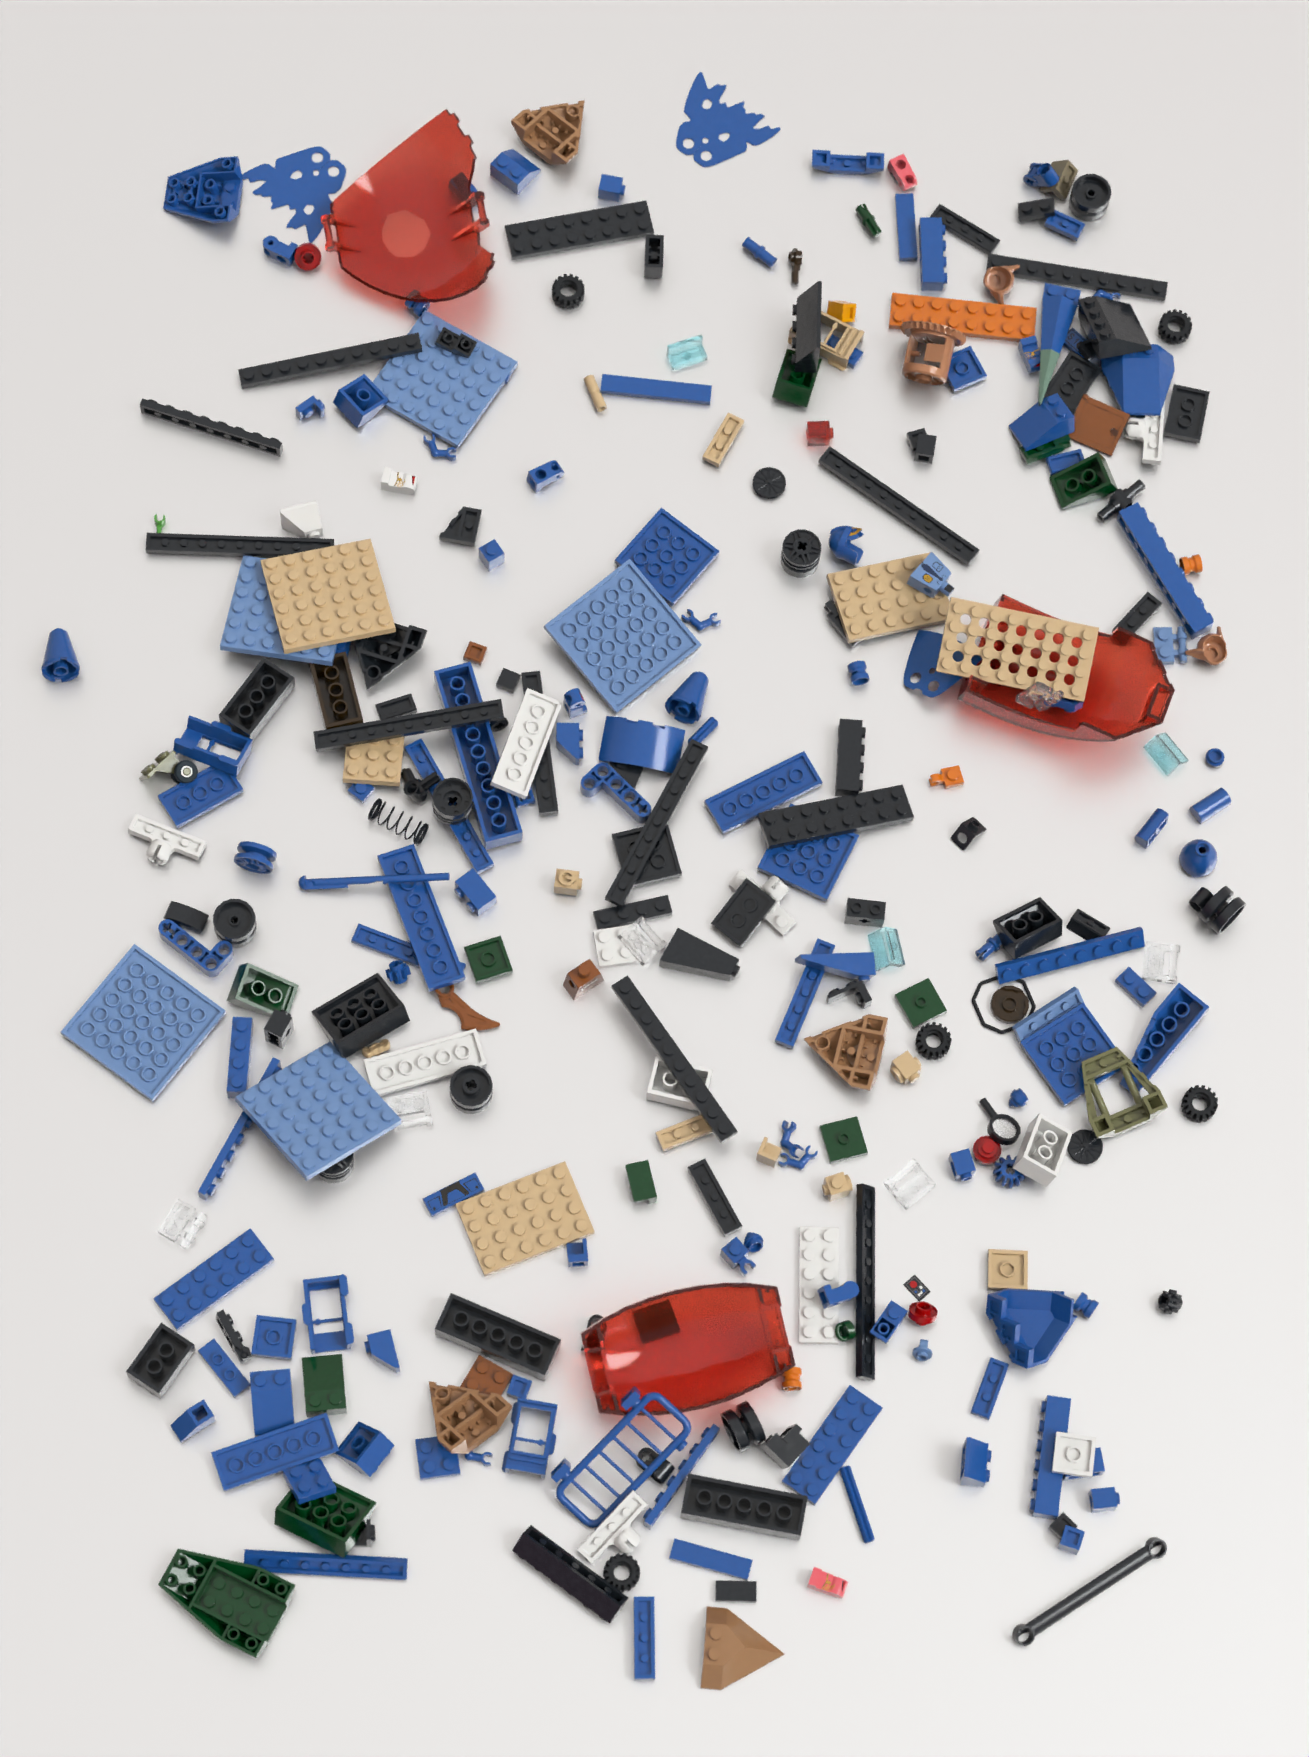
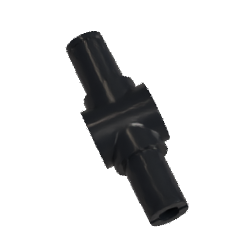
M1138 479L1128 489L1122 490L1120 488L1110 496L1108 505L1097 513V517L1102 522H1105L1114 513H1118L1120 510L1131 506L1134 497L1145 489L1144 483Z

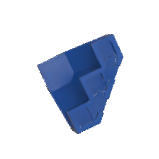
M1006 1288L987 1295L986 1314L989 1320H993L997 1330L995 1331L1003 1345L1006 1344L1010 1352L1008 1356L1012 1363L1026 1369L1046 1363L1077 1318L1073 1314L1074 1299L1065 1296L1064 1291Z

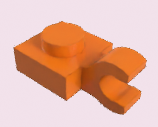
M959 765L943 768L940 770V774L930 775L931 779H929L931 787L944 784V788L947 789L964 784Z

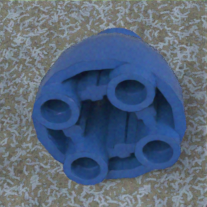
M1195 839L1188 842L1182 848L1179 861L1183 870L1192 877H1204L1215 869L1217 852L1210 842L1203 839Z

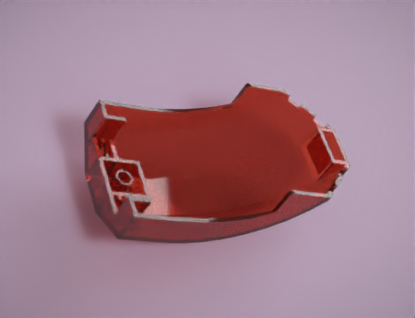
M1004 594L993 605L1055 618ZM986 620V622H985V624H984V626H983V629H986V628L989 627V621H988V620ZM1000 622L997 625V629L1004 633L1007 631L1008 626L1005 622ZM1018 626L1016 634L1018 636H1025V627ZM1117 627L1111 634L1098 632L1083 707L1073 713L1066 712L1060 707L1048 706L1047 703L1041 701V693L988 683L973 675H970L968 678L963 677L957 700L1006 722L1039 733L1072 740L1109 742L1120 740L1162 724L1175 689L1172 683L1170 684L1166 676L1165 667L1155 652L1154 643L1122 627ZM1036 630L1034 636L1037 640H1043L1045 634L1042 630ZM1054 634V643L1061 644L1063 636L1061 634ZM978 637L976 645L983 647L986 643L985 639ZM1075 637L1072 639L1071 644L1073 647L1079 648L1082 642L1079 638ZM999 640L994 642V649L1002 651L1004 648L1003 642ZM1015 644L1012 647V652L1015 655H1020L1022 647ZM1033 648L1031 656L1034 659L1040 658V650ZM1050 653L1049 659L1051 662L1056 663L1059 661L1058 653ZM1070 656L1068 664L1074 667L1078 664V659L1075 656ZM992 659L990 667L997 670L1000 667V662L997 659ZM1010 663L1008 670L1011 673H1017L1019 667L1016 663ZM1029 667L1027 669V674L1029 677H1035L1037 675V670L1035 667ZM1049 670L1046 672L1045 677L1048 681H1054L1056 675L1053 671ZM1067 674L1064 677V682L1067 685H1072L1074 677Z

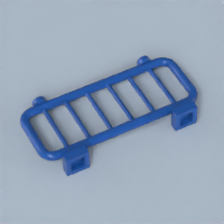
M634 1386L620 1400L621 1406L625 1410H628L630 1407L632 1409L572 1471H570L571 1463L564 1458L551 1472V1478L556 1483L562 1479L556 1489L557 1499L587 1527H598L632 1490L636 1491L675 1449L680 1452L687 1445L685 1439L691 1432L690 1421L660 1393L651 1392L640 1399V1391ZM650 1401H658L682 1423L683 1430L677 1437L644 1408ZM640 1411L673 1440L663 1451H660L630 1423ZM626 1425L659 1454L649 1466L616 1437ZM612 1440L620 1445L645 1469L635 1480L629 1477L602 1452ZM598 1454L631 1483L621 1495L588 1466ZM584 1469L589 1471L617 1497L607 1509L574 1480ZM570 1483L603 1512L597 1519H589L566 1498L564 1490Z

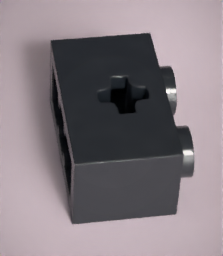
M646 234L644 277L662 278L664 235Z
M848 898L844 923L882 928L885 919L886 902Z
M275 1009L264 1027L265 1040L281 1049L284 1048L294 1030L293 1019L290 1013Z

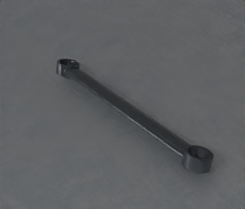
M1158 1537L1149 1538L1144 1547L1027 1624L1017 1625L1013 1630V1639L1022 1646L1030 1645L1034 1641L1035 1636L1153 1558H1162L1167 1552L1165 1541ZM1161 1545V1550L1157 1554L1151 1553V1549ZM1029 1632V1637L1025 1641L1020 1642L1018 1637Z

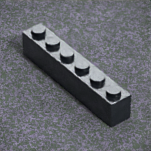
M532 1525L522 1533L512 1550L521 1559L527 1561L537 1571L543 1573L553 1583L559 1585L569 1595L578 1599L585 1607L590 1608L608 1623L614 1620L629 1598Z

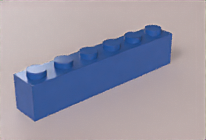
M1047 1395L1045 1401L1042 1400L1040 1412L1043 1413V1420H1039L1038 1425L1041 1439H1037L1036 1451L1039 1452V1457L1034 1462V1471H1037L1036 1479L1033 1478L1031 1490L1035 1492L1034 1498L1030 1499L1029 1504L1032 1517L1056 1520L1058 1517L1063 1474L1051 1472L1056 1432H1068L1071 1398Z

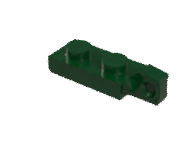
M1067 434L1028 451H1025L1021 446L1019 451L1025 462L1030 464L1064 451L1071 446V438Z

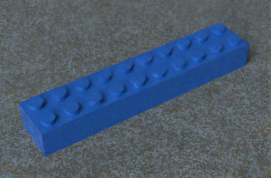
M471 662L434 671V681L443 709L483 702ZM489 722L450 728V734L464 780L472 790V807L485 849L488 850L522 841L523 832L511 794L490 785L500 756Z

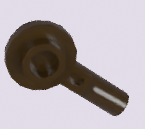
M793 248L792 252H789L788 262H791L792 266L791 284L797 285L799 284V271L802 264V251Z

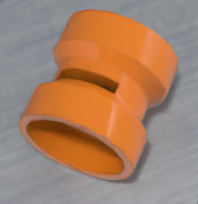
M1199 554L1192 555L1191 558L1181 557L1179 559V566L1183 569L1185 575H1189L1191 572H1202V560Z
M786 1367L782 1369V1376L784 1377L782 1382L783 1390L798 1391L802 1389V1382L800 1381V1376L802 1375L801 1368Z

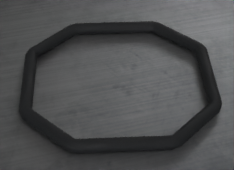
M995 976L978 984L972 997V1004L983 1027L1004 1034L1012 1031L1013 1028L1009 1027L1000 1030L986 1024L975 1001L981 986L997 980ZM1022 979L1015 980L1022 983L1032 1005L1029 1015L1034 1013L1036 1005L1027 984Z

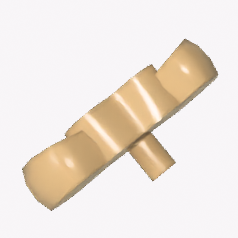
M383 1039L379 1043L372 1044L370 1047H364L362 1055L366 1058L381 1055L380 1053L390 1049V1042L387 1039Z

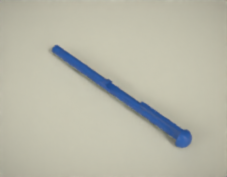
M430 873L307 879L306 875L300 877L298 885L302 890L349 888L348 885L375 882L387 884L450 880V874Z

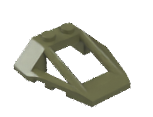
M1118 1047L1081 1062L1088 1121L1097 1139L1115 1137L1145 1124L1168 1108L1160 1089L1153 1085L1147 1079V1076L1143 1072L1141 1073ZM1120 1068L1136 1105L1110 1115L1095 1079ZM1131 1073L1149 1093L1148 1095L1141 1098ZM1093 1096L1101 1113V1115L1098 1117L1096 1114Z

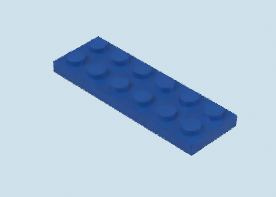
M805 751L706 799L704 804L721 833L725 834L757 818L758 813L771 811L821 786L823 782Z
M250 1228L153 1299L178 1331L272 1263L274 1258Z
M849 1385L809 1442L810 1445L801 1453L784 1477L782 1483L797 1494L808 1496L807 1501L815 1506L883 1407Z
M326 1412L211 1453L225 1492L282 1472L285 1469L340 1451Z

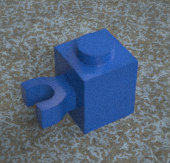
M737 1237L721 1249L720 1256L732 1269L739 1266L743 1276H746L748 1273L744 1269L745 1265H749L752 1269L756 1267L752 1260L747 1259L749 1250Z

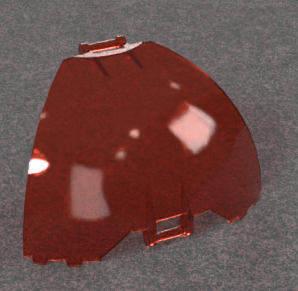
M445 109L414 132L330 203L331 214L320 217L321 224L324 226L326 251L337 252L342 270L362 284L382 294L413 302L435 303L453 300L478 289L487 280L489 271L494 267L495 261L493 258L495 253L489 252L480 245V232L490 226L484 205L485 195L483 191L471 193L470 190L475 161L477 159L471 147L474 142L469 134L464 135L458 125L460 120L455 113L450 114ZM477 205L480 219L474 222L472 208ZM331 225L336 228L338 242L333 241Z

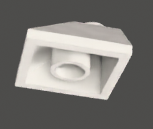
M316 501L280 509L281 526L284 530L300 538H320L323 536V528Z

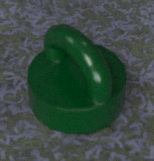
M845 1320L835 1326V1334L840 1341L845 1342L855 1338L856 1331L851 1321Z

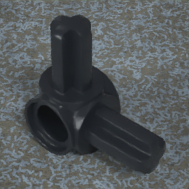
M404 768L401 772L405 782L404 793L416 803L424 801L427 797L428 789L440 782V777L436 772H433L423 780L415 778L410 768Z

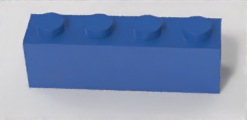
M920 217L918 230L921 291H943L944 284H947V273H944L947 258L943 257V252L946 251V241H943L942 235H945V224H942V218Z
M233 1017L227 1080L228 1098L235 1099L237 1095L248 1090L253 1037V1019L250 1017Z

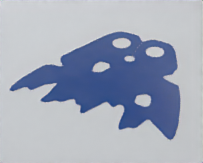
M699 72L691 86L684 107V113L690 118V121L683 122L678 129L676 147L685 155L693 154L695 162L703 167H710L745 152L747 142L752 145H759L780 131V127L770 129L769 126L753 129L765 116L763 114L745 113V108H743L744 101L731 107H727L726 102L721 104L719 100L726 89V85L717 84L708 89L703 73ZM705 99H709L712 102L709 109L702 107ZM729 133L730 136L726 141L719 140L720 134ZM707 138L708 143H703L702 139ZM685 139H692L694 146L692 148H685L683 141ZM709 151L712 154V158L704 161L701 158V153Z
M316 146L278 158L275 162V168L270 164L259 165L242 174V180L249 179V182L266 181L258 189L254 190L253 194L262 195L263 197L270 196L273 203L271 209L284 205H289L290 210L296 209V213L287 224V228L297 229L306 225L308 239L312 243L321 232L334 205L328 194H335L341 189L346 175V168L338 160H330V153L323 147ZM317 152L323 155V160L318 163L312 160V155ZM335 166L339 169V174L334 177L330 176L328 169ZM297 170L302 172L301 178L292 179L290 177ZM318 170L319 175L315 176L313 171ZM306 205L314 206V210L310 215L304 212Z

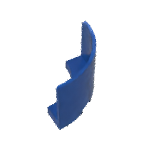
M606 716L599 760L646 767L672 774L681 757L685 730L668 725H654L653 722L638 720L637 722L623 717Z

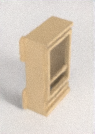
M821 311V322L832 329L825 341L821 342L819 355L827 358L829 365L844 371L859 342L862 343L865 331L858 330ZM792 327L789 330L788 343L790 345H792V337H795V332H792ZM834 330L843 333L835 348L826 345Z

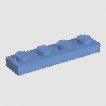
M1074 986L1013 1025L1012 1028L1018 1042L1020 1043L1082 1004L1084 1001L1079 989Z

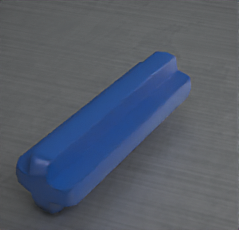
M710 717L688 739V744L691 739L701 743L718 726V721L714 717Z

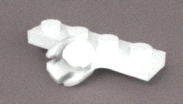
M1165 402L1160 416L1145 415L1143 419L1130 417L1126 423L1125 431L1127 433H1125V437L1127 439L1140 440L1143 443L1142 463L1160 465Z
M137 814L128 828L129 834L151 842L146 851V856L152 863L158 857L157 865L166 864L173 852L199 860L206 847V841Z
M741 869L729 884L737 890L743 881L748 878L777 901L765 919L784 936L797 923L779 904L780 900L789 892L788 886L776 876H771L764 885L759 886Z
M632 1490L577 1550L591 1563L611 1544L615 1545L622 1553L629 1554L633 1551V1547L626 1540L635 1547H637L641 1540L640 1535L631 1528L630 1523L648 1503Z

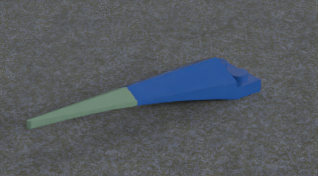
M1045 283L1041 301L1039 406L1043 402L1075 316L1081 290Z

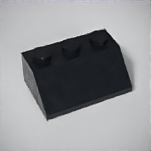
M1039 897L993 920V925L1003 948L1014 959H1017L1062 936L1063 920Z

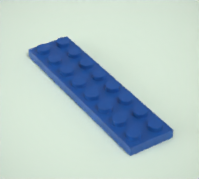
M414 844L377 855L383 875L425 874ZM429 882L387 883L428 991L464 981L466 978Z

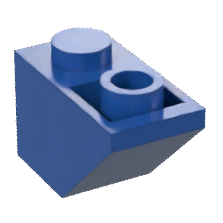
M556 723V748L574 765H579V759H583V747H579V741H583V730H579V723Z
M891 1300L869 1333L886 1344L903 1322L908 1311Z
M203 1399L187 1409L170 1426L182 1443L216 1420Z

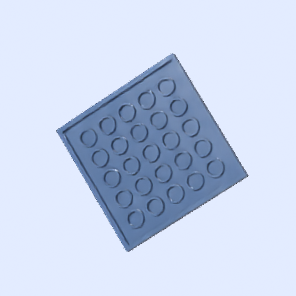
M425 310L407 334L419 333L423 352L390 358L373 383L389 399L383 407L429 433H433L436 437L452 446L459 448L503 387L508 375L512 374L518 366V362ZM443 327L459 336L462 333L477 342L469 358L456 355L434 344Z
M243 555L220 643V650L332 666L337 644L284 654L260 560L267 558Z
M630 559L543 627L615 714L701 647V643Z
M134 944L62 1029L61 1035L153 1102L224 1017L226 1010Z
M331 1042L319 1047L235 1097V1102L306 1181L401 1125L402 1121L348 1060L342 1058Z

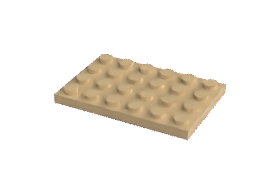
M931 552L827 574L826 578L848 643L946 622L950 602L946 595L939 591L934 598H931L907 584L910 575Z
M565 1161L455 1204L484 1277L595 1234Z

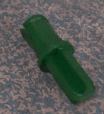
M866 204L859 205L856 208V212L862 219L863 226L867 227L872 236L877 237L881 234V229L875 221V216L871 215Z

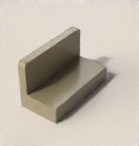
M1069 160L1054 161L1051 163V166L1058 174L1059 181L1052 187L1041 186L1040 191L1042 193L1053 192L1060 200H1065L1078 173V169Z

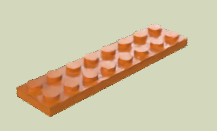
M892 293L889 328L901 330L903 322L926 321L954 328L967 337L1019 342L1020 339L1035 335L1037 308Z

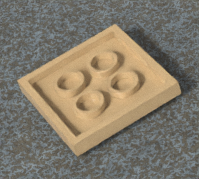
M405 737L346 747L343 783L400 787Z

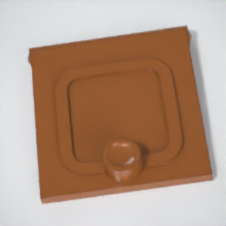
M1083 394L1074 414L1075 432L1068 435L1073 440L1112 456L1130 414L1095 400L1087 394Z

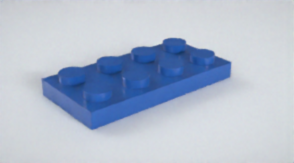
M210 766L199 772L194 781L179 783L159 794L158 799L178 829L244 791L234 775Z

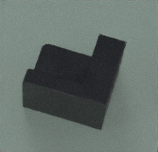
M918 434L914 461L932 464L937 436Z

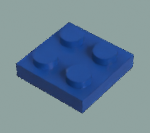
M971 346L953 353L947 378L953 392L987 378V374Z
M257 1315L251 1355L291 1360L297 1320Z
M437 1436L415 1439L420 1480L461 1475L458 1454L450 1453L438 1442Z
M321 1459L283 1470V1477L298 1504L336 1493V1486Z

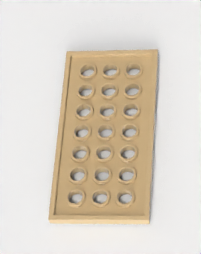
M950 597L935 672L1084 702L1099 628ZM963 614L969 615L971 618L970 624H962L960 617ZM982 618H986L989 621V627L986 629L979 626V620ZM1000 622H1005L1008 626L1007 631L1004 633L997 629V625ZM1018 626L1025 627V636H1018L1016 634ZM1036 630L1044 632L1045 637L1043 640L1035 638L1034 633ZM958 633H964L967 636L965 643L957 641ZM1054 634H1061L1063 636L1061 644L1054 643ZM977 637L985 639L986 643L983 647H978L975 644ZM1075 637L1079 638L1082 642L1079 648H1075L1071 644L1072 639ZM995 641L1003 642L1004 648L1002 651L994 649ZM1018 644L1022 647L1020 655H1015L1012 652L1013 645ZM1033 648L1040 650V658L1034 659L1031 656ZM956 651L963 654V660L960 662H956L953 659V653ZM1051 652L1058 653V662L1053 663L1050 661L1049 655ZM978 655L981 657L982 662L979 666L972 664V656ZM1070 656H1075L1078 659V664L1074 667L1068 664ZM992 659H997L1000 662L999 669L994 670L990 667ZM1010 663L1018 665L1019 670L1017 673H1011L1008 670ZM1029 667L1036 668L1037 675L1035 677L1028 676L1027 669ZM1051 670L1055 673L1056 678L1054 681L1046 679L1045 674L1047 671ZM1070 674L1074 677L1072 685H1067L1064 682L1065 675Z

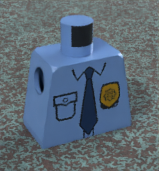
M933 552L915 569L907 582L909 586L931 598H934L939 591L949 597L955 589L947 583L951 577V571Z

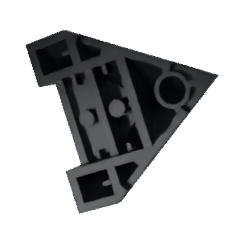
M394 623L396 627V632L354 640L367 690L422 648L427 630L412 625L406 627Z

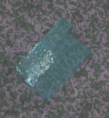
M702 334L667 345L666 356L673 371L707 360V354L702 345Z
M1166 732L1155 735L1144 746V749L1166 775H1170L1180 765L1189 761Z
M883 927L868 935L871 951L874 952L876 971L889 966L901 967L906 965L897 929Z

